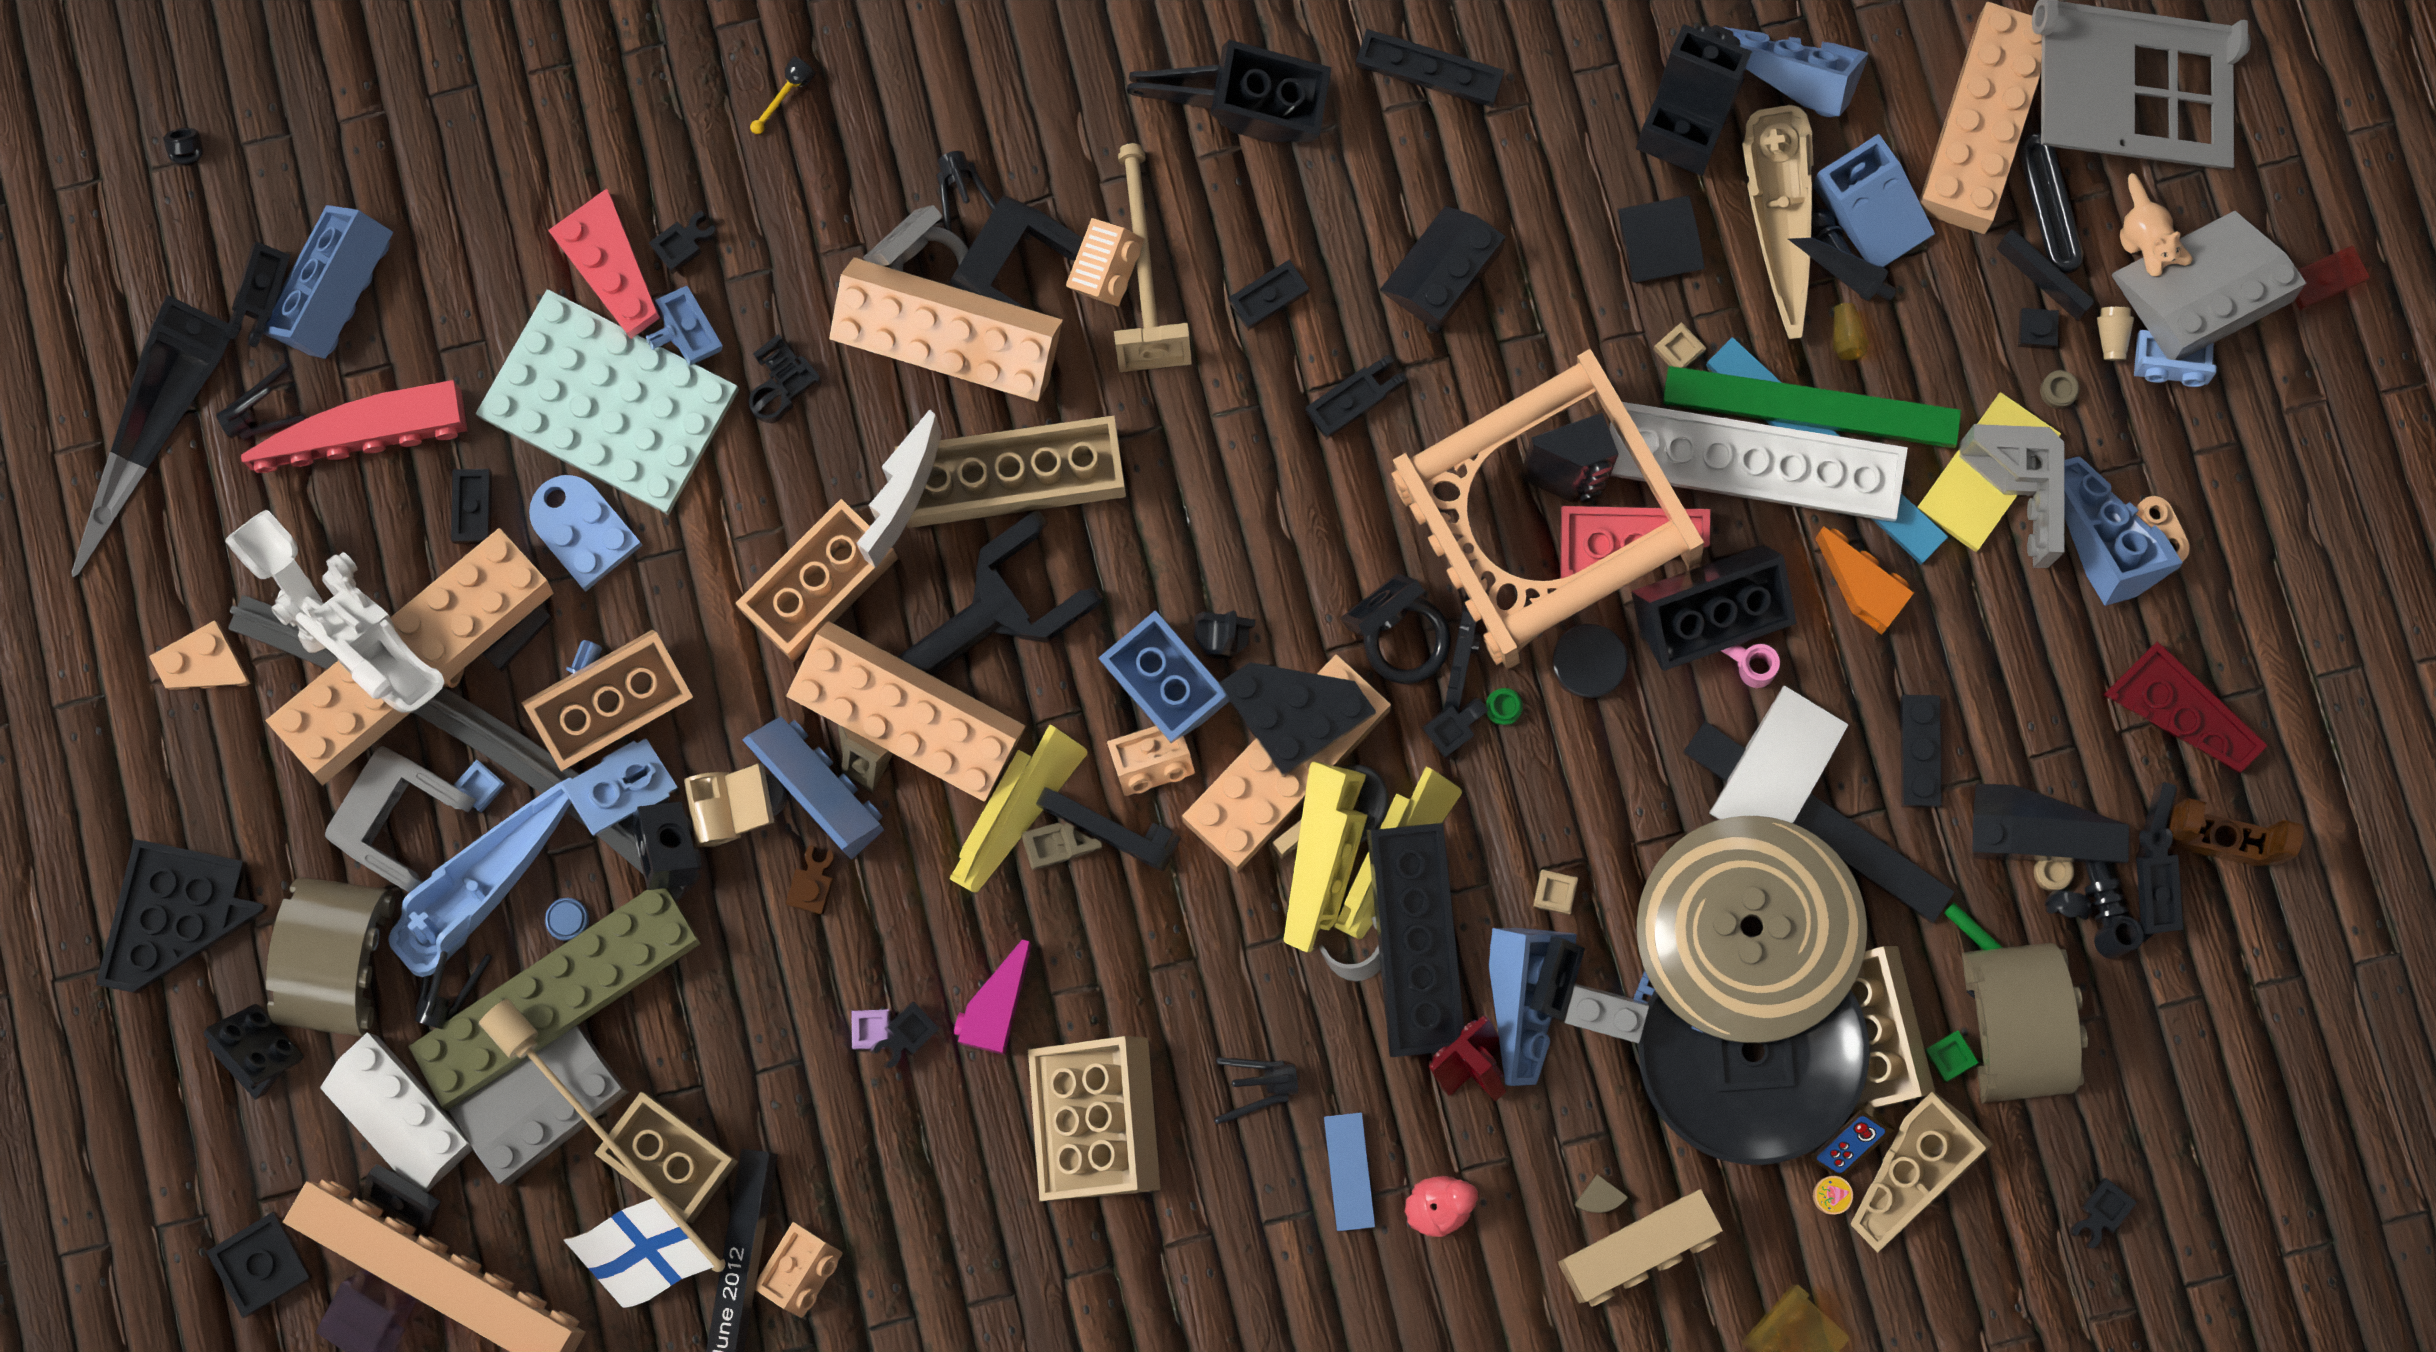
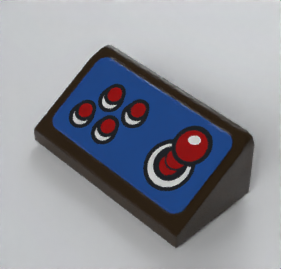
M1866 1102L1846 1120L1843 1126L1831 1138L1817 1147L1810 1158L1831 1173L1843 1178L1893 1132L1894 1128Z

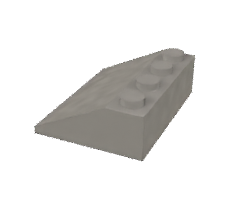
M2236 211L2180 238V242L2193 258L2191 264L2186 266L2180 264L2167 265L2163 269L2162 274L2156 277L2147 273L2143 257L2112 274L2113 279L2166 358L2178 361L2290 304L2306 285L2305 280L2287 254Z
M579 1025L536 1052L594 1119L629 1093ZM529 1057L449 1109V1112L477 1156L497 1183L505 1186L512 1184L588 1125Z

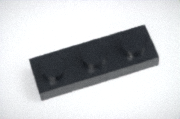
M1902 695L1900 697L1901 807L1939 808L1941 807L1940 695Z

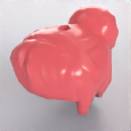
M1440 1176L1424 1179L1415 1184L1412 1195L1406 1199L1404 1212L1407 1216V1222L1411 1228L1427 1236H1446L1468 1221L1470 1213L1479 1199L1478 1191L1472 1184L1453 1177ZM1434 1203L1437 1205L1436 1210L1432 1208V1204Z

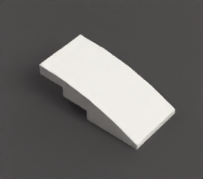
M931 410L926 413L882 466L888 483L869 504L876 520L856 543L864 559L875 568L878 567L900 537L918 505L932 471L942 432L937 417Z
M1783 686L1746 746L1744 754L1728 778L1726 786L1709 814L1719 820L1737 816H1764L1793 823L1831 758L1848 724L1788 687Z

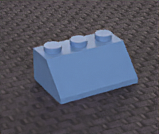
M1156 610L1098 658L1170 743L1201 726L1229 702L1216 679Z

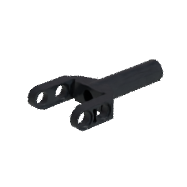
M1037 510L980 549L972 604L897 656V658L934 676L993 633L1047 643L1101 604L1104 597L1095 586L1088 590H1079L1035 623L1030 624V616L997 571L994 570L992 572V570L1038 538L1040 531L1046 527L1048 521Z

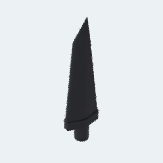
M1813 237L1788 239L1855 291L1862 299L1869 301L1875 293L1888 301L1894 297L1896 288L1884 281L1888 274V270L1867 262Z

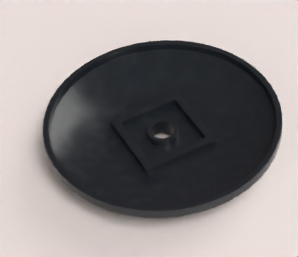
M1851 989L1842 1002L1815 1026L1790 1038L1760 1043L1764 1048V1056L1758 1062H1749L1743 1057L1742 1047L1745 1043L1720 1039L1692 1029L1691 1025L1677 1016L1664 1003L1655 990L1649 999V1008L1638 1043L1640 1070L1646 1091L1658 1114L1668 1127L1686 1143L1704 1154L1719 1160L1743 1165H1768L1795 1159L1814 1150L1831 1138L1849 1118L1860 1099L1869 1067V1037L1863 1012Z

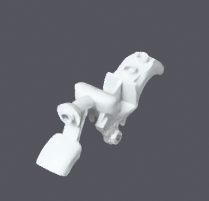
M268 510L255 515L226 538L225 542L255 576L260 579H267L272 576L281 588L275 600L276 604L271 607L279 621L284 625L290 623L293 627L298 626V637L302 646L309 653H316L325 648L331 651L343 667L352 674V679L372 698H381L401 713H411L427 703L442 689L444 684L442 674L436 668H431L422 662L396 633L388 613L356 588L353 573L358 569L346 553L343 552L339 556L334 555L326 561L329 569L323 575L322 581L334 596L326 603H323L321 597L312 586L310 579L305 576L295 561L299 549L296 541Z

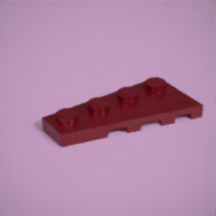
M2158 641L2103 694V696L2238 773H2241L2268 746Z

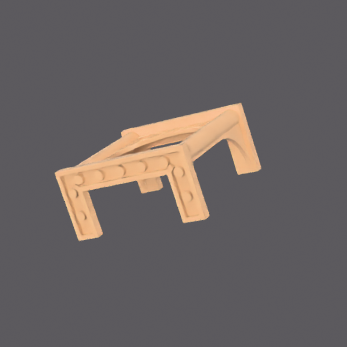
M1591 349L1577 356V365L1409 459L1407 454L1404 453L1393 459L1396 471L1392 472L1391 475L1401 500L1405 506L1409 505L1420 525L1425 522L1428 524L1433 535L1428 537L1432 548L1438 557L1445 554L1452 566L1446 570L1456 589L1464 587L1470 600L1464 603L1475 622L1482 619L1487 627V633L1483 636L1488 652L1496 665L1503 662L1507 670L1520 663L1518 652L1526 644L1557 623L1681 555L1688 568L1702 560L1704 541ZM1589 398L1596 411L1601 408L1605 410L1669 522L1571 576L1552 581H1533L1511 575L1497 567L1485 556L1472 535L1468 521L1467 505L1473 479L1484 461L1498 448L1582 400ZM1478 454L1474 461L1470 459ZM1462 465H1465L1467 468V474L1463 478L1447 472L1453 468L1457 472ZM1449 482L1459 488L1460 496L1454 501H1442L1434 495L1433 489L1438 483ZM1438 508L1441 510H1456L1459 514L1458 522H1448L1451 521V517L1446 513L1440 512ZM1453 534H1454V535L1463 536V537L1460 538V539L1458 540V542H1457L1456 539L1454 538ZM1466 544H1471L1474 546V551L1467 554L1463 551V547ZM1477 560L1474 569H1472L1469 562ZM1486 572L1492 573L1496 579V582L1489 591V596L1486 593L1488 587L1486 578L1481 580L1482 575ZM1512 584L1518 592L1516 603L1512 608L1502 610L1497 605V594L1502 586ZM1529 589L1536 590L1540 597L1530 598L1532 604L1524 607L1526 591ZM1548 589H1556L1548 594Z

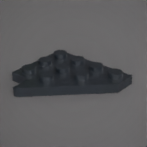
M134 839L96 985L137 994L265 913L268 908L267 905L238 899L247 863Z

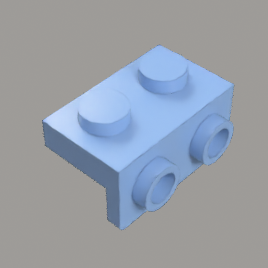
M2140 330L2137 334L2134 376L2145 377L2147 381L2154 383L2172 380L2180 381L2188 387L2208 385L2216 374L2217 368L2216 365H2212L2214 343L2180 361L2170 360L2166 358L2151 333L2147 330Z

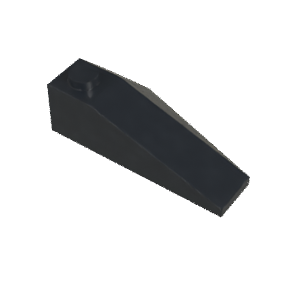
M1976 784L1972 853L1974 859L2128 863L2129 825L2016 785Z

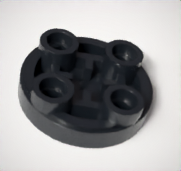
M1582 624L1568 630L1557 642L1552 658L1553 671L1560 687L1572 695L1586 699L1603 697L1613 692L1621 683L1628 663L1627 652L1621 639L1612 630L1598 624Z

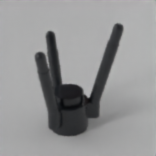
M952 151L941 156L937 161L941 172L936 174L940 185L944 229L952 232L948 185L950 188H958L962 201L968 204L970 199L965 185L970 182L969 177H971L992 212L997 203L978 175L974 162H968L963 151Z
M283 363L238 400L216 413L218 422L229 438L232 439L240 434L245 441L256 434L288 427L306 419L304 415L255 427L251 426V423L255 422L256 419L250 407L271 393L272 389L268 385L288 370L289 365L287 363Z
M442 951L436 966L430 992L431 975L422 977L420 996L415 1008L417 1010L415 1021L442 1029L446 1020L448 1021L457 1015L458 1010L492 959L491 954L485 955L452 1006L448 1007L450 999L438 995L448 956L446 951Z
M1223 1057L1216 1059V1063L1219 1065L1269 1070L1264 1071V1076L1235 1079L1231 1082V1085L1233 1087L1265 1085L1267 1094L1274 1093L1270 1097L1216 1117L1214 1119L1216 1124L1233 1120L1275 1103L1289 1102L1288 1095L1298 1094L1295 1064L1284 1065L1283 1060L1270 1062Z

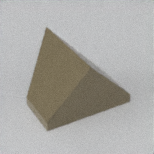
M837 724L843 756L841 775L844 773L850 781L873 793L893 753Z

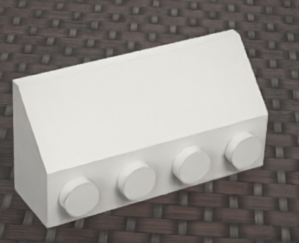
M367 1032L338 1059L320 1087L402 1179L421 1190L428 1192L473 1150L456 1121L376 1035Z

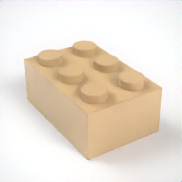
M644 1092L639 1093L609 1133L612 1140L682 1219L688 1223L695 1221L738 1163L736 1159ZM603 1141L594 1154L652 1196Z

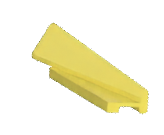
M1049 725L1032 757L1018 750L962 847L959 855L961 859L953 871L950 880L971 892L977 893L1020 840L1023 832L1028 830L1043 811L1036 805L1043 789L1048 788L1058 792L1087 756V750L1052 725Z
M1312 762L1309 767L1284 934L1285 943L1307 953L1314 949L1313 946L1317 932L1320 929L1329 931L1337 922L1368 816L1353 810L1366 774L1320 762Z
M1426 766L1411 799L1396 793L1380 829L1442 823L1461 796L1462 791L1448 779ZM1369 852L1334 928L1357 939H1362L1373 924L1371 918L1375 917Z

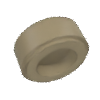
M2054 371L2041 384V398L2052 408L2064 409L2070 406L2078 397L2079 383L2075 376L2067 371Z

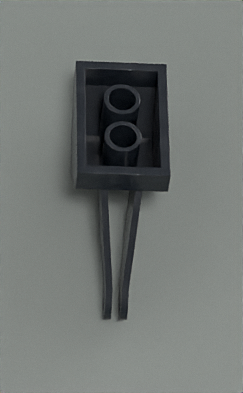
M1229 39L1222 46L1220 63L1218 65L1133 71L1129 75V80L1132 83L1128 84L1127 92L1137 97L1161 99L1211 109L1210 114L1233 133L1266 142H1313L1320 136L1332 67ZM1199 88H1215V90L1199 89Z

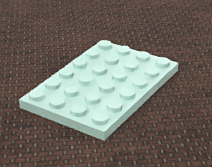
M547 289L478 408L476 415L480 419L669 515L737 395L739 388L737 385L696 364L689 366L686 359L662 347L652 350L647 340L639 335L630 339L621 326Z

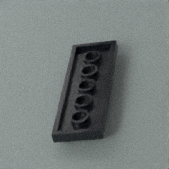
M1443 823L1367 830L1390 1057L1436 1053L1441 1048L1454 1043L1460 1037L1464 1028Z

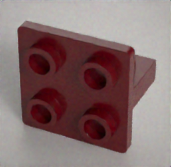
M1485 1015L1478 1021L1474 1020L1468 1023L1463 1028L1460 1037L1450 1046L1441 1048L1429 1065L1437 1082L1448 1096L1454 1093L1470 1077L1495 1102L1507 1092L1500 1080L1504 1074L1495 1065L1497 1062L1493 1058L1500 1050L1499 1036L1491 1021Z

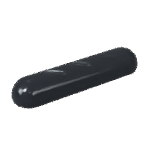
M2040 132L2031 133L2021 140L2018 147L2019 157L2047 258L2061 272L2071 274L2081 267L2084 260V250L2055 147L2041 145Z

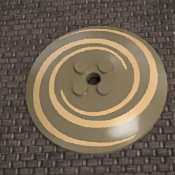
M1737 816L1717 820L1697 828L1676 842L1663 855L1650 874L1642 892L1637 916V940L1642 964L1649 981L1660 998L1677 1016L1696 1029L1720 1039L1740 1043H1766L1790 1038L1808 1030L1826 1018L1842 1002L1854 984L1863 962L1867 940V919L1861 892L1853 875L1839 855L1827 843L1815 834L1788 821L1764 816ZM1753 916L1762 922L1763 930L1760 935L1748 937L1742 933L1740 924L1746 917Z

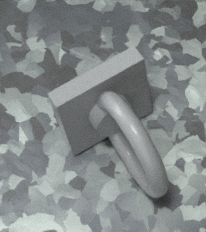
M934 205L914 210L863 258L868 262L881 266L889 265V268L903 272V264L922 250L928 241L940 242L950 248L956 256L959 265L969 250L954 233L944 228L932 226L942 215Z

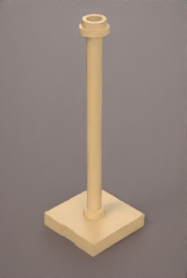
M1126 144L1120 148L1118 161L1126 167L1133 233L1145 239L1140 256L1136 261L1143 328L1114 331L1119 372L1190 365L1192 363L1188 323L1158 327L1140 163L1145 161V152L1139 144Z

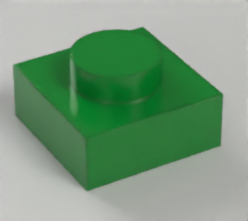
M1958 1030L1925 1049L1926 1056L1943 1083L1978 1063Z

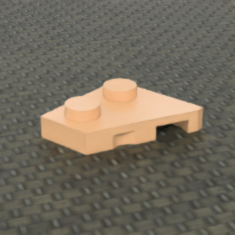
M215 620L149 656L165 688L168 690H186L190 687H200L202 689L216 688V686L224 685L247 686L251 684L220 624Z

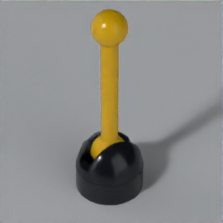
M793 56L787 63L784 70L787 83L759 120H754L751 123L750 129L754 134H761L764 131V124L792 87L806 86L817 74L800 58Z

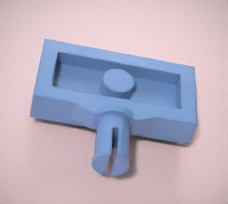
M688 286L655 300V306L664 322V328L646 336L647 343L652 350L672 341L680 349L689 366L722 351L720 340Z

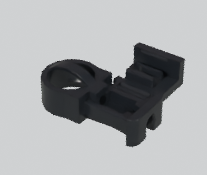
M779 334L753 353L761 366L766 364L772 372L768 374L771 377L768 381L751 392L749 406L754 416L761 422L775 423L781 420L794 407L791 402L794 398L815 382L819 387L822 384L818 373L802 356L796 357ZM777 348H779L776 352H774L772 355H770L768 358H766L765 361L763 360V359H764L765 357H767L770 353H772L774 350H776ZM797 358L801 363L800 365L796 363ZM765 392H770L756 403L758 397ZM781 396L782 403L777 412L771 415L759 413L770 401Z

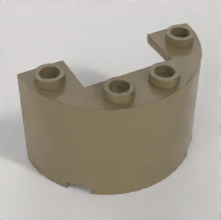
M299 877L290 886V892H294L291 900L283 899L271 937L266 971V990L273 992L274 1002L268 1001L269 1016L276 1025L363 1037L366 1029L371 1028L374 1019V1008L370 1007L371 1000L362 997L364 988H368L371 982L372 967L368 966L371 951L376 950L379 940V930L375 926L385 927L387 918L392 917L395 897L391 896L392 890Z
M2051 942L1963 952L1962 961L1966 990H1974L1984 1062V1065L1976 1066L1981 1104L2074 1093L2078 1086L2084 1084L2081 1048H2087L2088 1038L2085 1026L2079 1024L2078 1010L2082 1009V994L2079 987H2073L2068 970L2069 963L2066 950L2059 949L2056 944Z

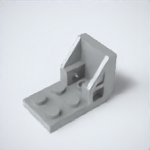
M1974 424L1960 441L1959 457L2002 494L2033 496V498L2029 499L2027 507L2028 520H2033V534H2030L2028 537L2027 553L2028 556L2033 557V568H2049L2064 553V441L2050 427Z

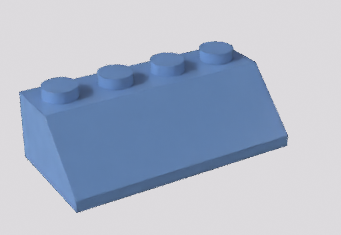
M326 205L277 296L271 319L266 323L263 334L310 356L326 359L327 355L336 348L339 341L338 335L343 325L353 316L358 297L371 283L372 271L378 260L387 253L390 245L389 240L393 232L359 210Z
M780 716L748 734L743 739L745 744L851 860L884 831L878 822L883 816L869 801L863 805L853 795L858 791L856 786L844 773L837 778L828 768L833 764V761L819 746L813 751L804 742L809 735L795 720L788 724Z

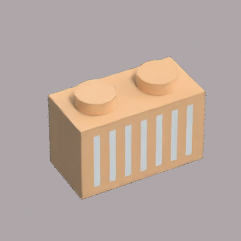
M1091 218L1066 287L1084 296L1119 307L1145 239L1125 228Z

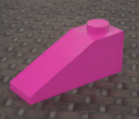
M1020 941L967 1004L965 1013L959 1012L954 1034L960 1035L958 1042L961 1045L1005 1055L1032 947L1029 941Z

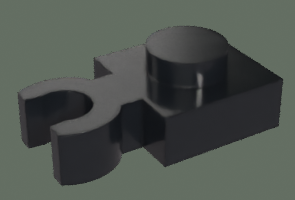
M703 211L695 213L689 221V226L685 229L677 221L649 242L652 249L672 274L702 253L696 245L698 242L710 241L718 234L714 225L705 231L698 229L699 224L707 219Z
M914 1001L910 1002L884 1028L891 1037L876 1042L871 1047L870 1052L874 1055L883 1047L887 1048L891 1053V1057L883 1066L886 1069L894 1067L899 1062L903 1049L909 1056L913 1055L939 1027Z
M2103 1178L2080 1207L2089 1216L2086 1220L2074 1223L2069 1234L2077 1236L2082 1228H2087L2091 1232V1239L2085 1247L2093 1249L2101 1241L2102 1228L2104 1227L2110 1233L2115 1232L2137 1202L2110 1180Z

